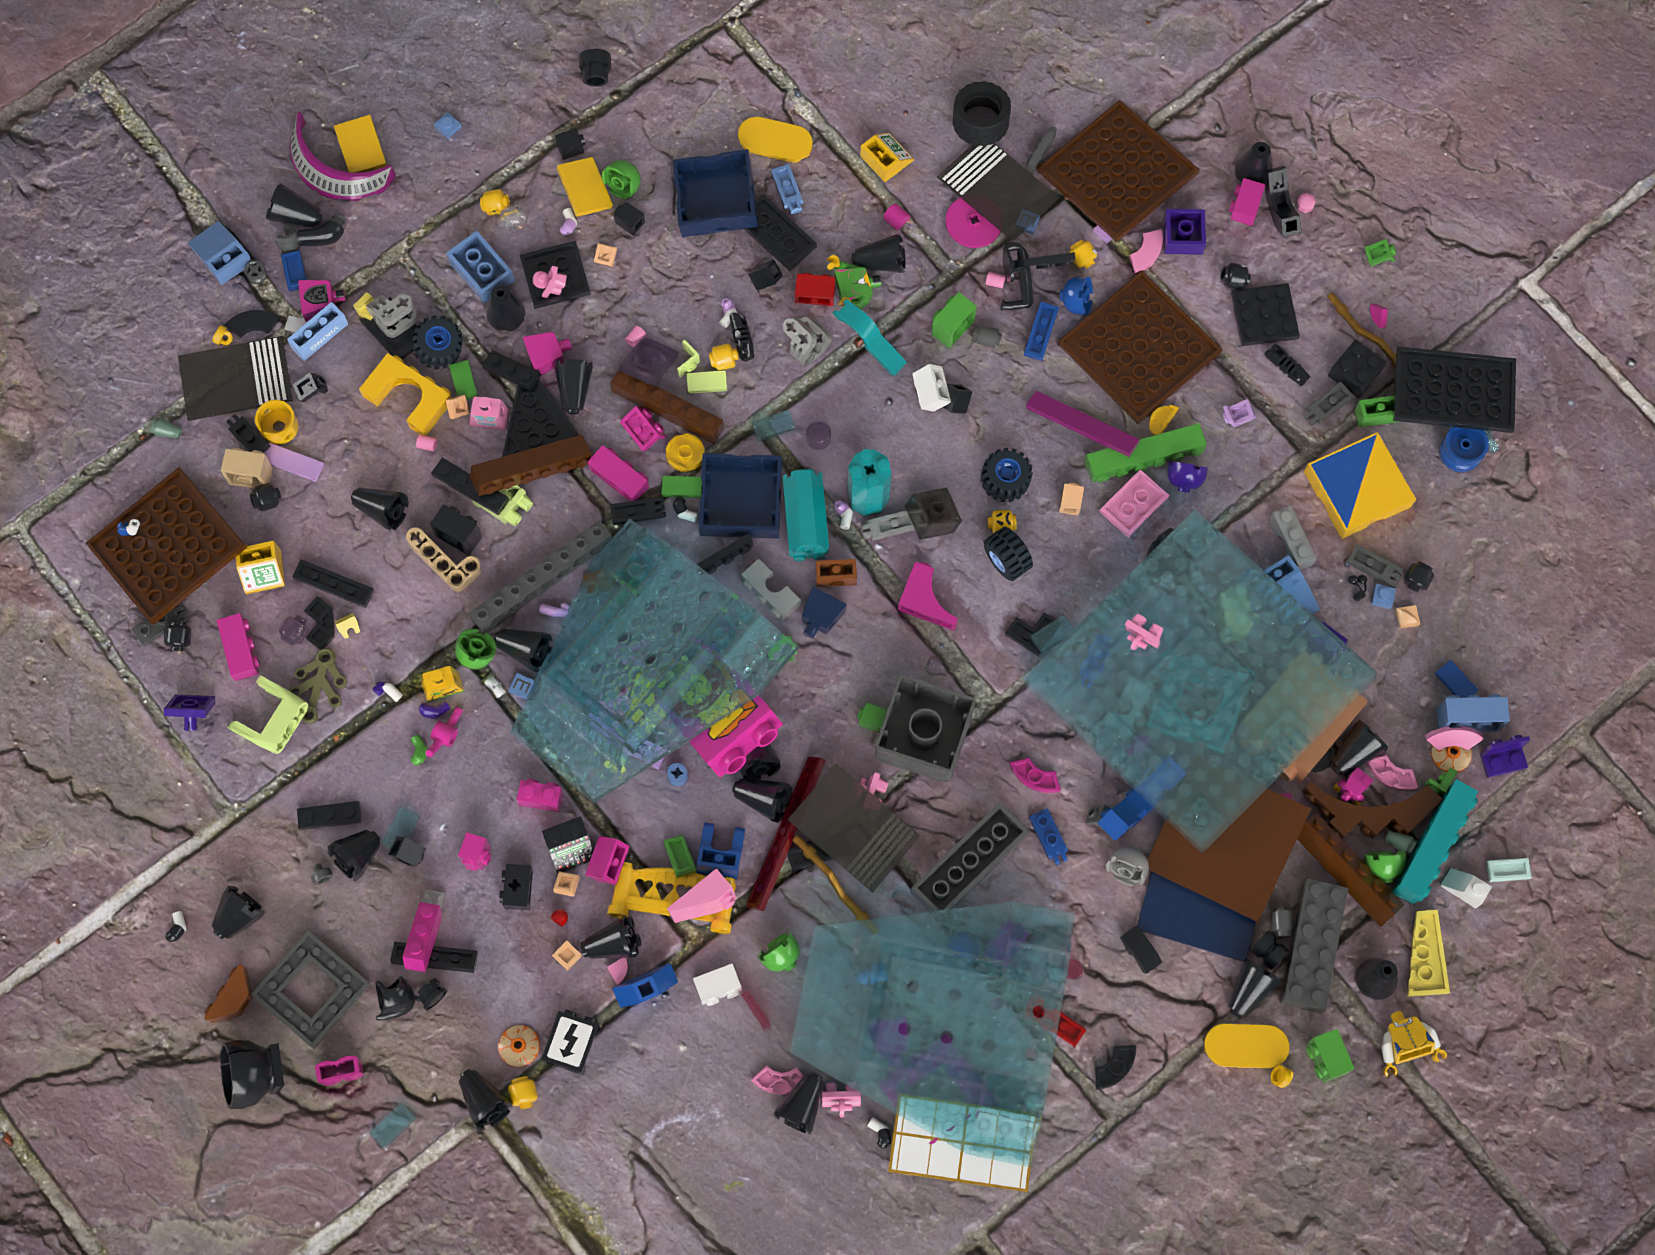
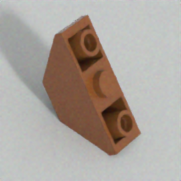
M239 964L238 967H234L228 976L230 979L217 992V999L206 1008L205 1020L210 1023H216L242 1016L253 999V996L250 995L252 990L248 970L243 965Z

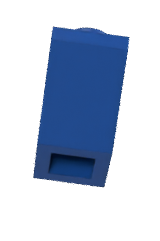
M667 963L612 987L619 1006L625 1007L642 1003L662 994L678 983L671 963Z

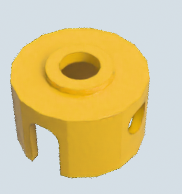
M269 400L263 403L256 412L255 424L267 442L275 445L286 444L297 435L299 429L298 419L291 406L286 402ZM278 422H283L285 427L282 431H275L274 425Z

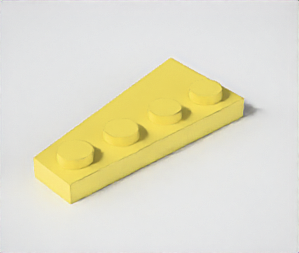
M1438 910L1415 912L1407 997L1449 994L1450 989Z

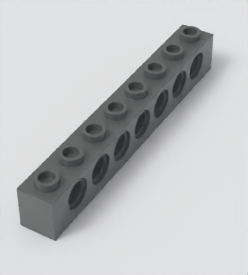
M598 520L469 612L472 622L482 634L489 632L612 544L611 534L602 522Z

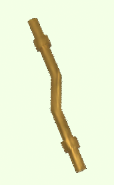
M1333 292L1330 293L1327 298L1335 306V311L1339 316H1343L1356 334L1377 344L1390 359L1391 365L1395 369L1396 354L1384 339L1363 329L1349 313V308L1346 304L1341 303Z
M797 835L793 841L803 851L802 854L808 860L811 859L827 876L839 899L856 916V920L861 925L864 924L875 936L880 929L869 919V914L865 910L862 911L845 893L834 872L816 854L817 851L812 845L809 846Z

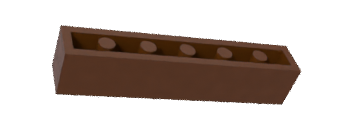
M621 367L610 383L612 392L640 407H646L652 413L712 444L716 443L724 429L723 419Z
M578 435L472 465L470 479L479 496L492 494L498 490L510 489L515 485L527 484L536 479L547 478L557 473H565L575 468H583L588 465L587 462L591 458V451L583 435Z
M1317 813L1303 825L1297 840L1342 887L1348 888V893L1380 927L1404 906L1398 896L1381 879L1372 874L1369 866L1355 854Z

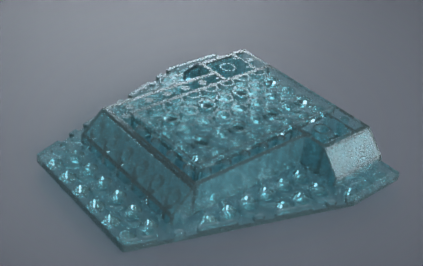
M632 519L625 523L590 563L586 579L582 580L577 598L574 597L568 613L561 624L562 629L553 641L555 644L550 654H547L534 681L535 686L532 692L529 691L527 703L523 711L520 710L510 731L513 736L593 803L757 697L799 649L796 643L782 634L759 611L649 528L639 526ZM677 573H682L678 580H673ZM704 594H710L708 600L701 601ZM651 603H655L651 611H646ZM677 625H683L680 632L674 633ZM624 634H628L624 642H619ZM655 656V661L647 664L648 658ZM597 665H601L597 673H592ZM628 687V692L625 695H620L621 689Z
M1011 901L815 926L790 1053L967 1155L1031 1167L1034 1145L1038 1137L1045 1105L1071 955V933L1075 914ZM909 981H915L918 984V990L915 993L907 990L906 984ZM956 989L959 991L960 999L958 1001L949 999L948 993L950 990ZM992 998H999L1002 1001V1007L999 1010L991 1007L990 1002ZM1035 1006L1043 1008L1044 1015L1042 1018H1036L1033 1015L1032 1011ZM906 1023L910 1026V1033L908 1035L899 1033L898 1027L900 1024ZM942 1032H950L952 1034L951 1043L945 1044L941 1041L940 1036ZM991 1040L994 1043L995 1048L992 1052H986L983 1049L984 1041ZM1029 1048L1034 1049L1037 1053V1057L1033 1061H1029L1025 1057V1052Z

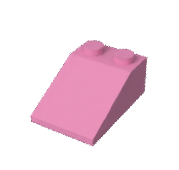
M715 869L668 907L667 910L676 923L721 912L724 908L727 910L735 903L734 900L737 898L732 886Z

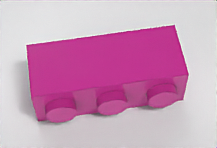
M602 445L587 462L589 470L628 501L638 500L649 488L647 476L641 471L636 472L632 469L631 463L625 459L622 461L617 457L618 454L612 448L607 449Z
M240 613L218 619L217 624L231 677L238 681L258 675L257 668L260 667L257 655L254 656L252 649L255 648L253 638L248 635V630H250L248 619H244Z
M419 902L402 956L405 969L426 972L442 920L440 905Z

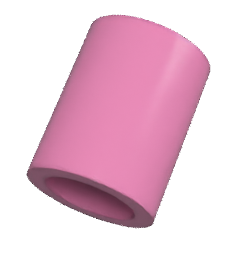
M988 272L986 285L1003 289L1006 275Z
M635 326L625 338V341L630 346L636 348L646 335V332L641 327Z
M419 435L416 448L435 452L438 440L437 438Z

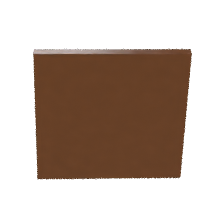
M1120 100L1037 167L1039 174L1116 242L1199 174L1200 171L1197 166Z
M1142 270L1057 343L1137 424H1140L1223 351Z
M180 467L175 469L85 543L152 625L157 623L247 548L245 543ZM132 519H137L140 522L136 535L121 536L117 532V525L120 522L122 524L127 522L128 525Z
M1196 756L1148 857L1149 871L1258 922L1311 808Z

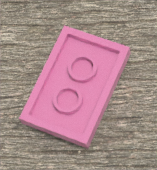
M1140 469L1099 512L1129 538L1170 495Z

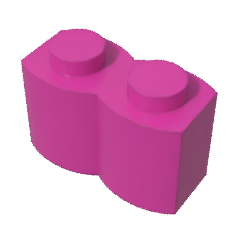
M345 1056L336 1062L323 1061L315 1066L317 1081L327 1086L335 1085L342 1080H356L364 1075L362 1061L356 1056Z

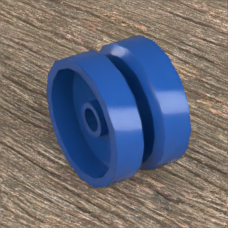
M1450 428L1439 448L1442 462L1447 468L1455 472L1464 473L1472 471L1479 465L1489 449L1487 434L1483 430Z

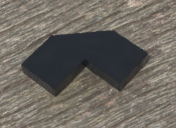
M316 596L304 610L308 616L318 623L307 635L306 640L321 650L326 648L335 638L334 611L331 606Z

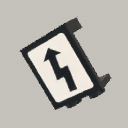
M566 1009L564 1012L558 1011L541 1060L565 1070L584 1075L585 1063L596 1032L600 1030V1026L594 1018L585 1016L582 1019L576 1017L577 1013Z

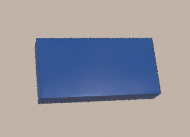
M300 250L281 254L289 291L299 289V280H307Z
M1451 660L1435 673L1453 695H1459L1460 698H1467L1479 690Z

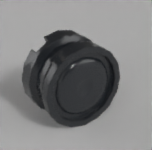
M436 978L430 980L429 984H425L418 991L419 996L415 995L414 997L418 1003L421 1002L424 1005L423 1008L426 1011L437 1005L448 992L446 988H442L439 985L440 982Z

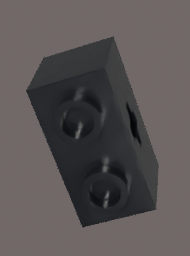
M506 864V870H502L501 881L504 882V890L500 891L499 902L502 903L504 909L530 910L533 868L531 865ZM515 883H518L520 887L514 891L512 887H515Z

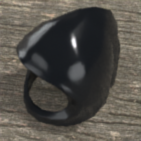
M400 976L389 987H385L378 980L376 981V992L381 1010L380 1015L376 1016L377 1021L397 1018L413 1009L416 1002L415 994L406 979Z

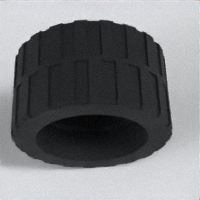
M986 81L973 82L961 88L955 97L953 110V126L958 137L966 143L975 146L992 145L1000 141L1006 135L1010 122L1011 100L1006 91L1000 86ZM983 106L994 110L998 116L989 121H977L970 118L965 112L973 107Z

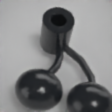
M1355 575L1349 576L1348 582L1352 585H1357L1360 589L1359 592L1353 595V599L1360 601L1366 596L1367 577L1364 575L1359 577ZM1358 582L1361 583V584H1364V586H1365V590H1364V591H1363L1362 588L1357 584Z

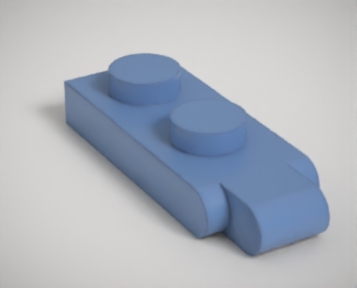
M787 164L771 169V174L784 209H789L791 215L802 212L801 204H803V200L790 165Z

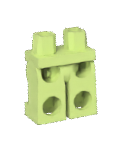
M518 485L510 489L498 490L509 497V501L499 515L472 500L474 505L479 508L481 507L505 525L508 522L514 526H517L522 519V516L516 513L517 509L520 507L528 512L533 506V501L526 495V491Z

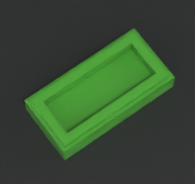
M465 360L450 364L449 367L457 396L465 395L466 400L473 399L475 396L478 397L469 361Z
M663 476L662 497L701 498V477Z
M680 835L663 840L676 878L695 873L696 867L684 836Z

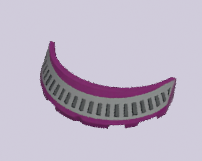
M298 111L290 138V156L300 179L310 189L334 200L350 199V201H359L361 198L376 193L379 195L388 188L396 177L391 165L370 172L351 173L331 168L318 160L304 142L301 129L305 126L306 122L302 113Z

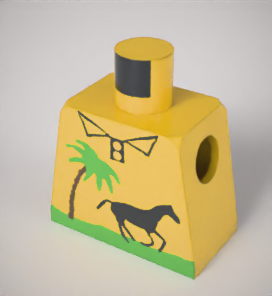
M451 666L422 674V687L427 702L464 692L460 674Z

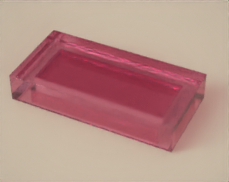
M746 990L741 994V998L762 1030L766 1032L770 1029L771 1025L749 990Z

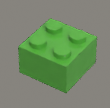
M960 292L955 297L951 296L947 300L946 306L942 310H937L933 315L932 335L949 349L975 322L977 306Z
M1338 1029L1314 1037L1306 1043V1053L1309 1059H1313L1316 1066L1314 1067L1315 1074L1323 1083L1346 1075L1355 1069Z

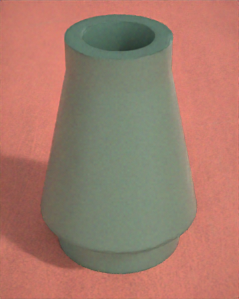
M160 417L159 419L154 418L150 432L159 437L179 439L182 428Z
M1392 830L1389 831L1385 839L1386 842L1390 843L1398 851H1404L1410 856L1418 843L1414 837Z

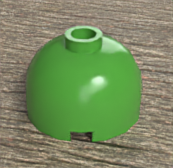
M613 161L602 171L604 185L608 184L611 188L609 191L618 198L627 199L631 197L640 186V173L636 166L628 161Z
M478 629L462 631L455 644L457 660L463 666L470 669H481L487 666L494 658L497 649L495 640L486 632L485 634L479 633Z
M1376 851L1364 854V863L1369 866L1372 874L1384 883H1392L1393 878L1400 877L1405 871L1407 859L1406 852L1397 851L1395 855L1391 851Z
M788 932V935L783 933L767 945L768 949L765 953L762 950L757 956L767 969L773 972L783 970L788 972L797 965L795 961L800 953L799 944L791 932Z

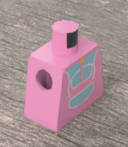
M475 396L473 397L469 425L507 430L510 411L501 399Z

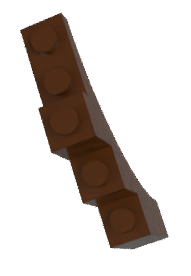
M1312 782L1302 790L1304 798L1310 804L1314 803L1324 818L1331 820L1328 825L1341 839L1356 825L1360 826V831L1365 836H1370L1373 839L1388 823L1392 825V829L1395 832L1407 835L1443 800L1428 785L1417 794L1402 802L1374 807L1353 805L1338 800L1323 792Z

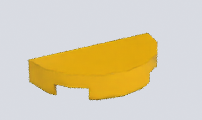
M1174 405L1158 407L1152 412L1149 420V429L1152 436L1162 434L1178 412L1179 407Z

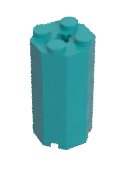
M864 449L856 453L848 466L847 495L852 510L864 517L871 516L874 513H882L890 498L892 474L890 462L887 456L874 449Z
M811 469L794 470L790 472L791 476L787 477V474L783 475L789 556L793 557V560L796 562L804 561L807 558L823 560L825 559V554L829 553L823 475L819 471L818 475H816L814 470Z

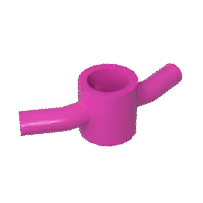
M456 707L447 723L438 721L435 724L430 736L434 743L426 750L428 757H432L442 744L447 747L452 746L458 734V729L454 728L463 712L462 709Z

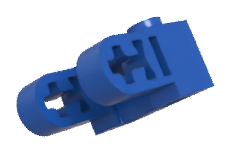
M704 822L696 873L709 875L717 869L723 877L738 879L745 828L735 827L731 850L722 851L712 849L715 824Z

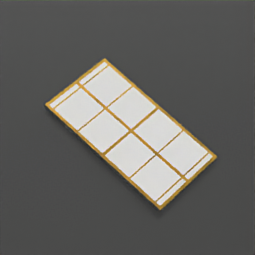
M898 1093L889 1166L887 1167L888 1172L1028 1192L1037 1114ZM954 1126V1129L952 1131H947L949 1128ZM937 1137V1141L934 1144H928Z

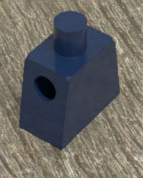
M812 587L802 614V622L807 624L803 634L812 639L818 630L827 634L846 612L847 604Z

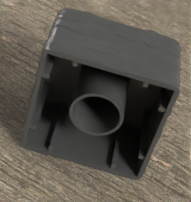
M901 675L897 680L882 728L880 729V734L876 741L875 754L877 760L940 782H949L954 774L976 704L975 699L916 678Z

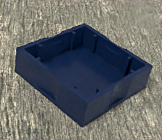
M748 149L724 152L713 156H696L673 160L674 180L678 193L676 202L678 225L682 238L758 227L752 163Z
M703 453L701 474L702 497L699 513L700 536L743 537L749 534L751 538L779 539L782 456H736L732 454Z

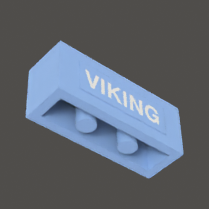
M330 302L291 335L287 341L291 349L303 361H306L346 327L348 322L345 315Z

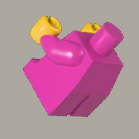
M1357 767L1347 780H1339L1333 789H1337L1336 792L1342 793L1341 799L1344 802L1350 799L1353 805H1361L1365 799L1363 793L1374 780Z

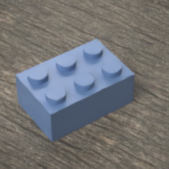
M475 231L446 252L450 265L484 304L489 301L491 292L495 287H508L515 282L513 272L478 231Z
M1499 694L1481 698L1480 695H1470L1467 698L1451 695L1436 709L1438 729L1446 726L1450 728L1466 726L1479 732L1500 731L1510 721L1508 698L1501 697Z

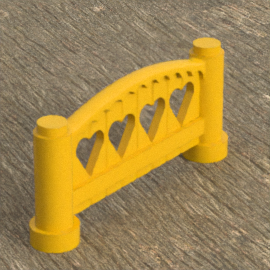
M624 862L614 887L612 904L608 906L607 915L619 919L624 916L628 917L629 910L670 916L667 908L680 898L676 891L677 887L683 885L685 888H693L706 876L692 873L676 878L673 868L656 867L635 870L632 868L633 864ZM724 877L735 893V879ZM638 879H642L644 882L649 880L653 883V886L643 897L640 896L635 885ZM659 882L665 885L669 883L673 885V890L663 900H661L656 889V884ZM732 906L727 910L724 908L721 912L692 919L711 922L710 931L730 934L732 928L730 923Z

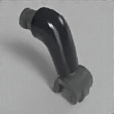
M335 213L331 220L326 221L319 228L298 230V233L294 227L285 225L284 231L286 236H276L277 240L275 242L284 253L298 251L300 246L331 245L342 237L344 233L343 225L346 219L341 214Z

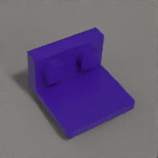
M1517 735L1505 742L1502 739L1492 741L1491 745L1486 747L1485 751L1480 754L1487 778L1527 769L1528 764L1522 748L1530 741V737Z

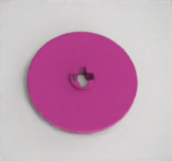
M969 195L959 198L952 203L947 211L945 224L949 235L954 241L965 247L981 248L993 243L999 237L1002 231L1003 217L998 206L991 200L982 196ZM976 219L977 222H975V224H972L971 221Z

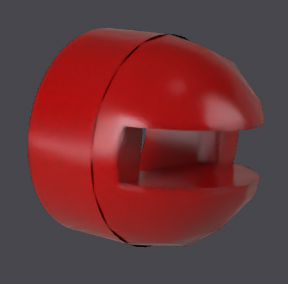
M558 909L552 913L550 918L557 925L563 927L568 921V914L565 910Z

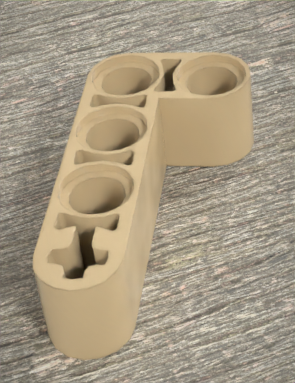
M415 527L408 530L406 539L410 548L451 590L455 592L463 591L481 574L480 561L476 557H466L456 566L421 529ZM413 537L420 538V541H421L422 545L420 546V544L418 543V541H417V540H413L412 538H413ZM429 549L435 551L432 556H426L425 552ZM446 563L448 568L446 570H439V565ZM468 565H477L474 571L467 570ZM456 577L462 578L459 584H453L452 580Z

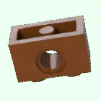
M856 559L816 561L817 587L857 585Z

